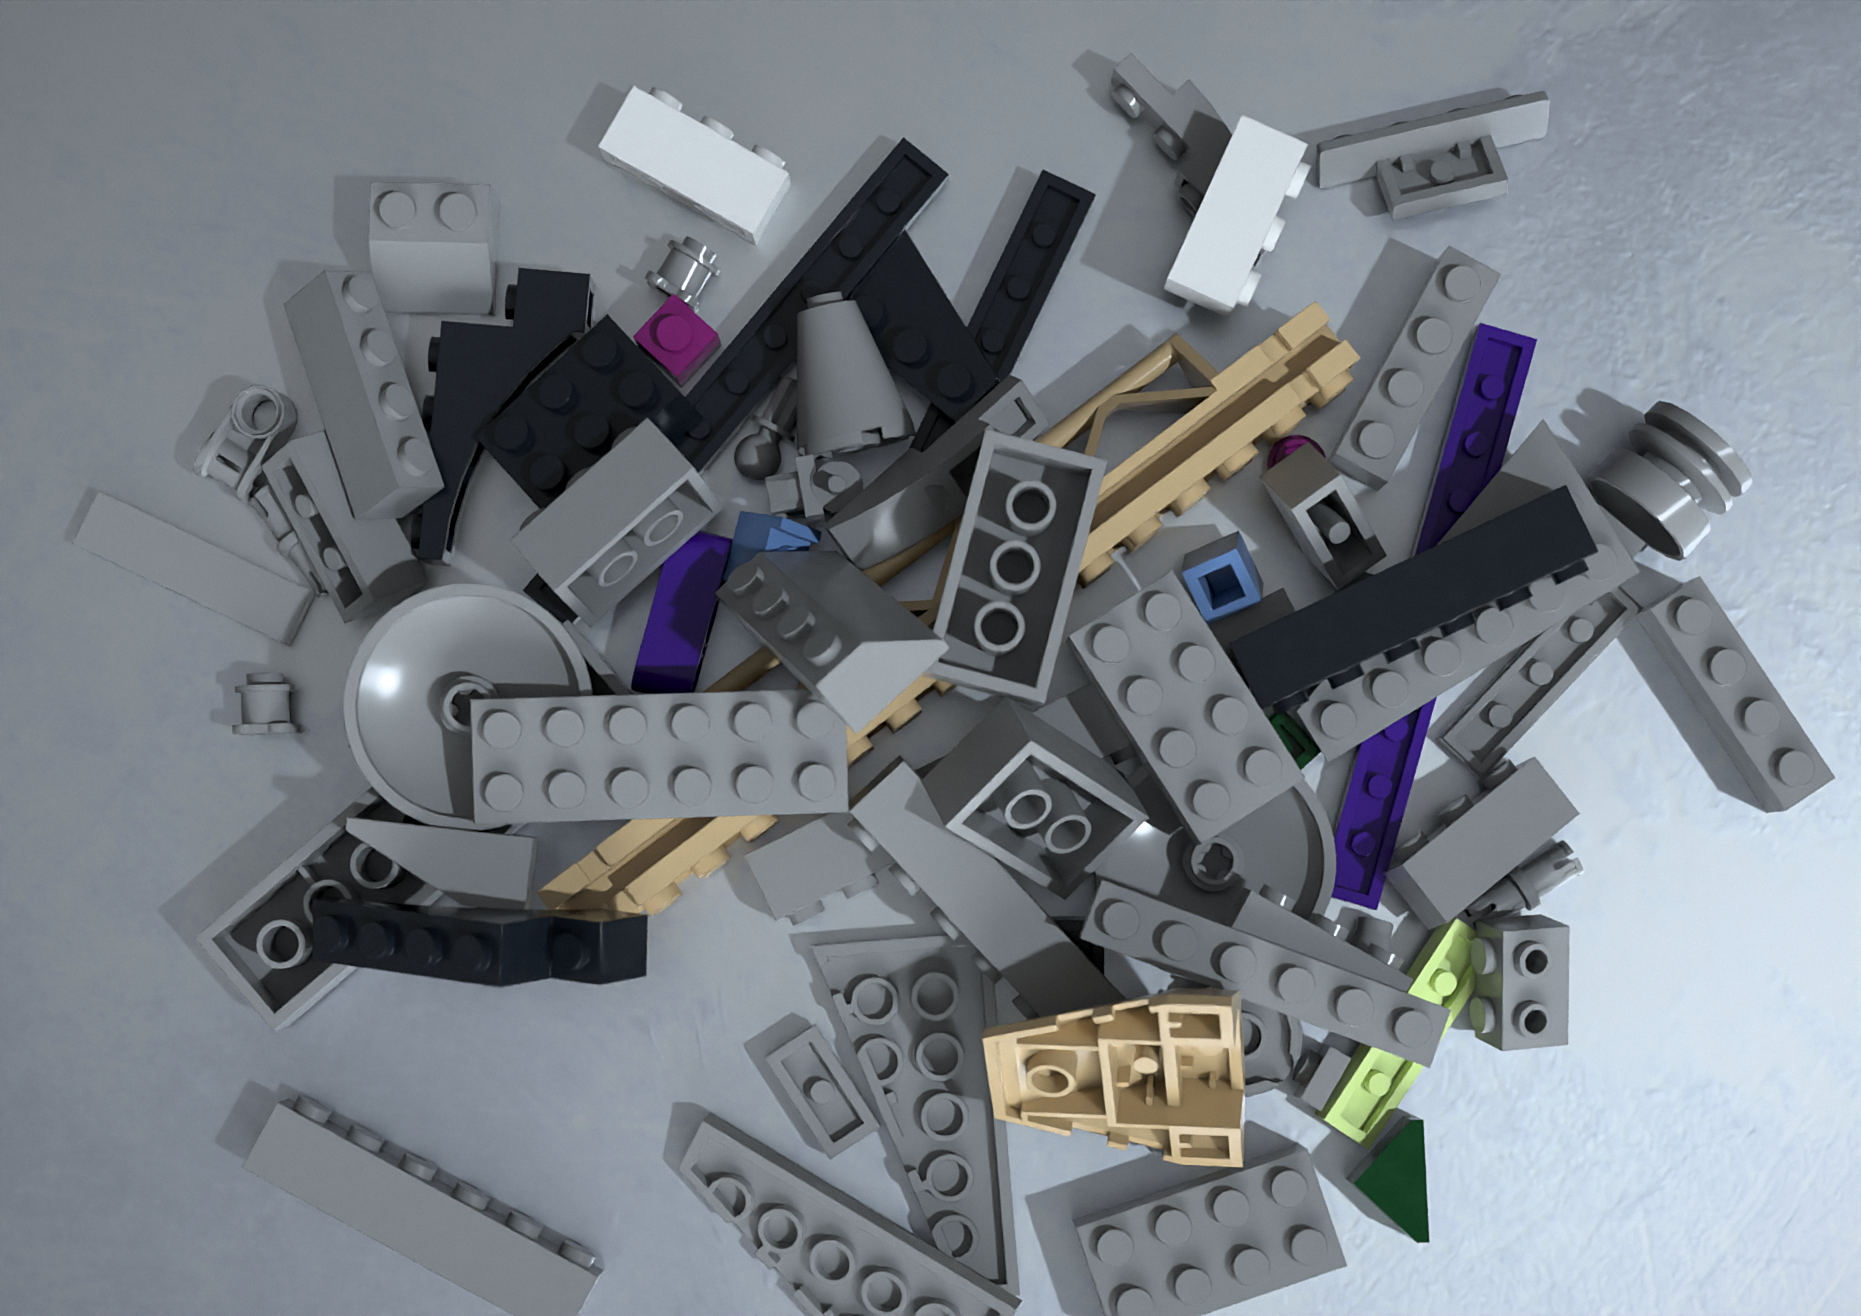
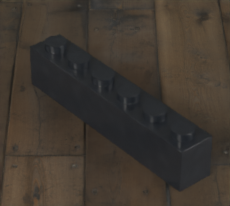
M1564 485L1230 642L1229 645L1260 708L1263 710L1272 705L1276 716L1310 701L1305 690L1316 684L1328 680L1331 689L1334 690L1364 676L1365 672L1361 666L1363 662L1383 654L1387 664L1392 663L1421 649L1416 638L1439 627L1443 638L1477 623L1472 612L1483 606L1495 602L1499 612L1533 597L1528 586L1551 575L1556 586L1588 571L1589 568L1585 559L1596 554L1598 550L1567 485Z

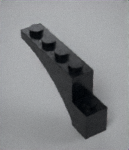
M518 268L517 285L508 284L505 297L506 320H513V327L441 321L440 337H431L428 350L429 372H436L434 396H425L422 422L425 431H431L430 445L445 487L423 503V513H414L412 518L411 548L419 549L418 558L426 564L451 566L457 525L465 498L486 450L475 436L592 329L596 285L590 274Z
M325 897L313 899L312 960L499 988L550 978L604 985L647 976L648 914L602 908L552 910L443 907Z

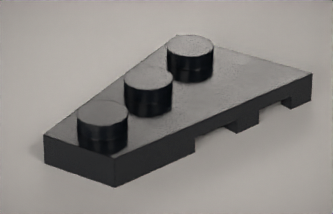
M904 229L846 301H856L887 368L956 423L999 385L1001 380L960 318L946 292L920 254L921 252L911 236Z

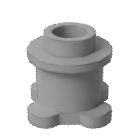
M686 236L682 244L670 240L667 246L671 251L658 272L654 273L649 270L644 278L647 280V284L668 298L674 293L690 309L697 313L700 308L699 301L697 300L698 295L710 276L717 277L720 273V270L712 264L717 255L705 245Z
M283 673L246 674L247 685L235 686V693H241L242 724L232 725V734L299 733V724L290 723L289 692L295 691V685L283 684Z

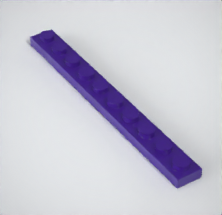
M1479 323L1476 326L1411 557L1436 546L1500 471L1537 339L1483 323ZM1436 698L1358 744L1333 832L1336 849V876L1331 898L1371 910H1377L1386 880L1384 872L1389 869Z

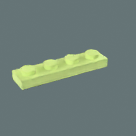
M1456 917L1435 929L1406 974L1413 978L1406 993L1451 1009L1441 1039L1475 989V971L1471 964L1470 946L1473 939L1476 938V931ZM1361 1043L1351 1057V1061L1322 1111L1317 1109L1315 1114L1369 1150L1424 1066Z

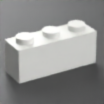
M633 85L598 145L603 160L748 242L757 245L791 186L789 172L782 169L785 165L784 160L759 145H755L752 151L735 143L731 140L734 133L710 117L703 116L702 120L698 122L680 112L683 107L681 102L658 88L652 87L648 94Z
M1243 114L1241 115L1163 287L1164 290L1229 318L1236 303L1244 307L1248 306L1262 274L1251 270L1259 251L1263 249L1272 253L1286 223L1285 219L1276 215L1286 194L1294 199L1297 198L1311 168L1310 165L1301 161L1308 146L1307 143Z

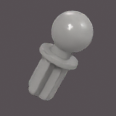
M785 377L781 380L762 417L753 415L751 419L753 423L760 427L758 433L743 438L737 445L734 452V462L739 473L745 478L752 481H763L765 477L773 476L781 464V451L778 446L780 440L783 439L790 443H793L795 440V436L790 431L797 420V380L791 377Z

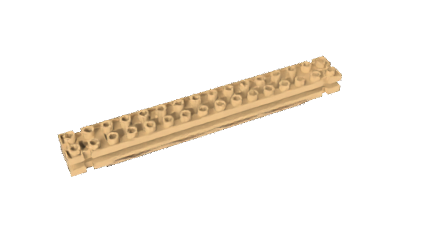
M1314 301L1277 329L1273 335L1261 344L1256 345L1221 373L1216 371L1176 333L1034 440L1035 442L1064 449L1091 428L1084 454L1094 457L1104 421L1116 410L1187 413L1103 477L1076 580L1083 590L1111 569V565L1115 561L1110 555L1122 546H1125L1130 554L1154 537L1158 533V529L1163 526L1159 520L1160 517L1172 510L1177 518L1183 515L1205 497V494L1211 489L1207 484L1210 479L1219 474L1224 482L1229 480L1253 461L1252 458L1259 453L1255 445L1265 438L1273 446L1300 425L1299 422L1307 416L1302 408L1312 402L1319 411L1346 390V386L1354 381L1349 371L1358 362L1360 356L1346 339L1342 342L1337 339L1327 326L1331 319L1317 301ZM1177 362L1192 388L1137 393ZM964 513L914 546L862 571L873 582L882 587L953 533L933 599L899 602L931 630H934ZM761 647L703 692L745 691L780 663L767 650ZM921 674L857 734L846 725L847 769L874 750V745L869 739L883 728L888 726L892 733L895 734L922 713V708L917 702L935 689L942 698L958 685L927 678ZM799 681L797 689H808ZM775 815L632 819L595 847V850L579 862L574 863L536 893L546 907L552 910L602 908L640 913L645 909L649 916L653 914L655 916L683 895L677 886L693 873L698 879L706 878L731 858L725 849L743 836L747 842L751 843L771 829L779 820Z

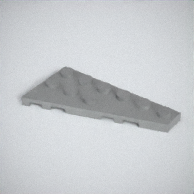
M1542 419L1437 545L1567 485L1598 550L1596 554L1585 559L1589 570L1556 586L1551 575L1528 586L1533 597L1499 612L1495 602L1483 606L1472 612L1477 623L1443 638L1439 627L1416 638L1421 649L1392 663L1387 664L1383 654L1363 662L1361 666L1365 672L1364 676L1334 690L1331 689L1328 680L1321 682L1309 696L1310 701L1304 703L1297 710V713L1328 763L1641 573L1544 419Z
M712 1113L702 1120L678 1167L681 1174L726 1223H735L757 1247L758 1250L754 1254L769 1270L775 1267L796 1290L792 1296L810 1316H1014L1022 1302L1021 1299Z

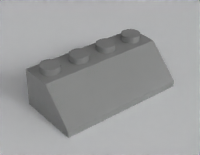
M837 551L759 552L749 562H745L735 568L728 577L727 582L715 592L750 635L856 734L950 648L939 635Z

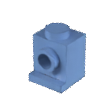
M740 511L722 580L727 582L728 577L735 568L745 562H749L759 552L809 551L810 543H820L822 532L784 517Z

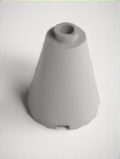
M842 292L825 293L806 299L808 309L797 314L798 456L813 454L814 460L833 457V450L835 454L850 451L852 454L907 440L909 436H915L914 423L856 301H843Z

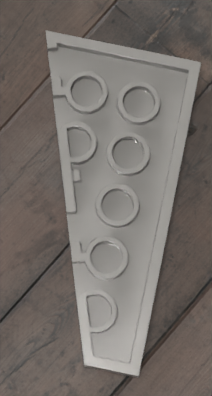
M963 933L955 940L947 934L810 946L938 1250L1012 1295H1020L1006 1121L994 1118L982 1040L985 1028L998 1026L995 984L971 959V956L978 949Z

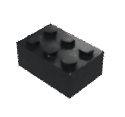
M607 314L475 437L536 506L542 509L547 508L565 492L568 482L576 473L585 468L593 467L611 451L613 442L625 430L637 427L646 418H649L672 444H675L703 417Z

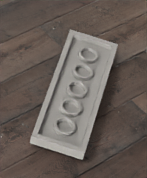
M809 689L471 700L474 825L849 812L846 724Z

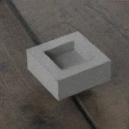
M1322 1044L1318 1053L1309 1049L1292 1077V1080L1299 1084L1293 1095L1322 1111L1351 1058L1326 1044Z

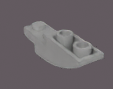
M1130 53L1113 70L1110 83L1115 89L1112 91V95L1127 114L1133 118L1141 114L1156 130L1152 136L1157 145L1170 158L1177 160L1181 156L1187 162L1179 169L1174 183L1180 188L1176 192L1178 199L1192 215L1196 216L1232 134L1211 103L1190 79L1174 94H1171ZM1260 249L1254 266L1264 259L1267 251Z
M1009 375L923 453L912 447L908 449L824 525V528L846 559L860 571L881 563L914 546L964 513L986 429L1032 441L1050 425V422L1023 381Z

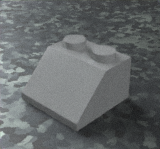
M370 182L368 245L371 272L385 313L495 316L499 199L490 184Z

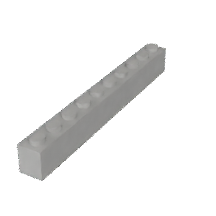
M1284 588L1263 597L1262 602L1208 625L1250 692L1251 690L1229 643L1296 612ZM1092 683L1032 712L1099 758L1103 759L1110 755L1115 765L1137 755ZM945 756L915 770V772L923 779ZM850 811L828 813L744 855L775 920L778 921L789 916L793 926L825 911L820 899L840 889L843 890L846 898L849 899L879 884L875 872L896 861L881 845L870 851L847 826L855 818Z

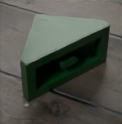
M1402 1116L1345 1179L1416 1243H1429L1424 1120L1416 1116Z

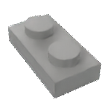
M816 1024L764 1058L830 1160L881 1127V1124Z

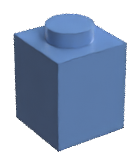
M1239 531L1185 554L1181 573L1207 625L1262 602L1264 582Z

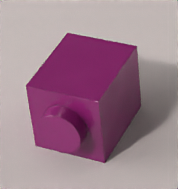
M674 293L633 336L640 350L681 388L722 346L718 333Z

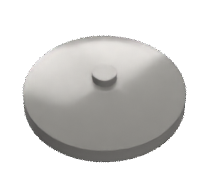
M455 583L428 589L407 598L381 617L370 629L356 651L348 671L343 699L344 724L350 749L358 767L367 781L387 802L404 814L432 826L467 831L485 830L507 824L474 825L471 700L593 696L588 668L579 647L561 622L548 610L535 601L506 588L478 583Z
M1144 764L1126 778L1149 818L1094 871L1096 888L1099 880L1102 879L1224 925L1243 888L1259 894L1262 886L1265 884L1295 900L1296 903L1291 912L1310 923L1313 922L1317 913L1324 916L1330 903L1335 883V841L1326 812L1317 795L1304 779L1203 844L1195 846ZM1161 969V970L1166 971V972H1168V973H1170V974H1173V975H1175V976L1185 978V977H1183V976H1180V975H1177V974H1175V973L1169 972V971H1167V970Z

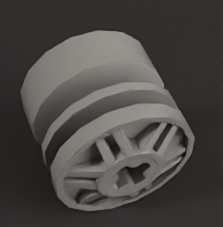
M1658 401L1645 413L1646 424L1638 423L1628 432L1630 442L1638 454L1628 449L1615 448L1592 472L1587 481L1590 490L1598 502L1611 515L1641 538L1647 546L1668 558L1681 561L1690 554L1711 530L1710 522L1701 508L1719 515L1726 513L1732 507L1731 496L1738 497L1742 495L1752 484V476L1739 455L1709 426L1691 413L1672 403Z

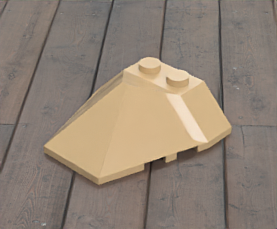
M1175 988L1161 993L984 1029L982 1040L994 1118L1070 1137L1072 1128L1108 1136L1107 1146L1125 1151L1128 1141L1164 1150L1163 1160L1181 1165L1243 1167L1245 1057L1240 990Z

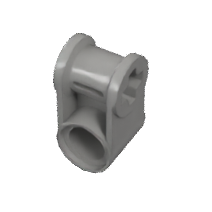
M251 385L241 390L217 429L206 440L198 453L193 466L194 473L200 477L212 476L235 490L238 500L248 503L251 498L255 497L254 495L267 480L261 466L285 445L290 435L294 432L297 424V411L293 402L284 394L264 385ZM273 400L277 408L275 421L270 427L258 430L253 423L252 414L254 409L260 402ZM226 459L241 467V472L225 462Z

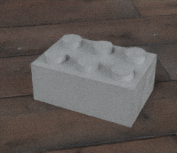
M646 418L639 426L631 427L622 432L613 442L611 451L593 467L585 468L576 473L568 482L565 492L547 508L539 509L530 514L522 523L520 532L510 542L550 588L591 628L725 507L695 468L650 419Z
M1007 696L921 780L946 828L1064 900L1149 818L1121 771Z

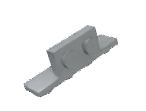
M1545 91L1526 95H1513L1496 102L1470 108H1457L1440 115L1409 122L1401 121L1388 127L1353 135H1341L1332 140L1320 142L1316 146V178L1320 188H1328L1376 176L1392 221L1506 195L1508 191V177L1496 148L1544 137L1547 134L1550 101Z

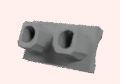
M813 454L795 457L797 467L795 472L765 477L771 514L786 519L806 516L808 527L813 529L824 527L826 524L823 510L837 514L863 491V480L853 465L844 461H831L822 465L816 471Z

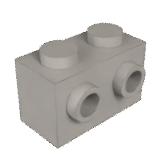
M1542 914L1476 919V938L1473 939L1470 946V959L1475 971V998L1471 1001L1469 1013L1477 1039L1501 1051L1568 1045L1570 926Z

